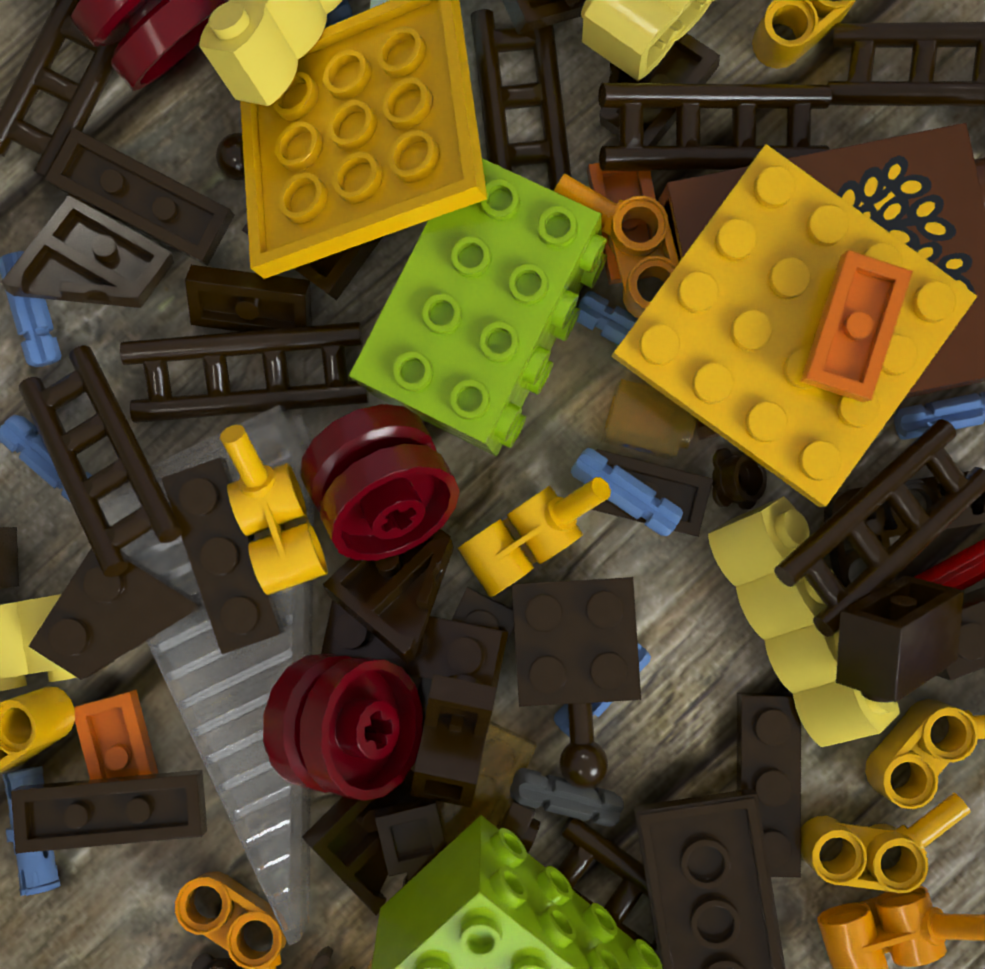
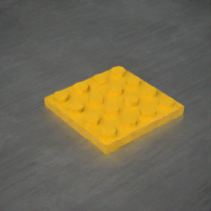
M390 0L324 28L316 44L303 57L298 59L297 71L291 84L275 102L265 106L240 101L250 269L264 279L487 199L459 0Z
M765 144L611 357L815 505L826 507L975 301L977 295ZM848 250L913 271L872 400L864 403L800 382L840 257Z

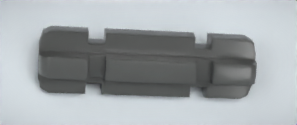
M521 768L515 772L513 783L510 786V796L521 805L533 808L543 806L545 811L584 821L593 819L594 823L608 827L619 823L620 813L624 809L623 799L613 791L598 787L595 789L577 788L570 785L564 778L550 774L542 776L541 772L527 768Z

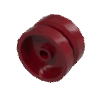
M80 0L71 18L72 22L94 47L112 45L120 41L113 52L111 65L132 91H136L156 80L191 52L200 43L201 35L209 22L212 12L229 0Z
M374 405L357 409L333 421L313 438L301 460L300 477L313 503L320 512V518L339 554L353 560L377 561L402 554L430 538L444 526L456 509L460 490L455 477L443 456L437 452L433 440L419 415L405 406Z
M327 653L306 655L285 669L271 689L263 714V743L270 764L287 783L323 793L331 792L342 797L361 801L384 797L403 782L416 761L423 733V707L415 683L402 667L385 659L351 658L346 655Z

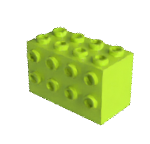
M482 158L487 199L428 220L349 377L373 396L391 405L405 406L419 415L421 420L497 457L503 445L512 448L519 437L527 417L521 414L522 406L530 391L538 395L543 389L554 362L548 359L556 339L566 341L572 332L581 310L576 307L579 293L583 285L593 288L606 263L607 255L603 251L607 238L602 236L601 213Z
M480 815L380 908L371 969H662V964L655 951L646 942L640 939L634 941L619 929L612 916L604 907L597 903L590 905L573 891L570 883L559 870L552 866L545 868L528 854L520 839L513 832L506 828L498 829Z

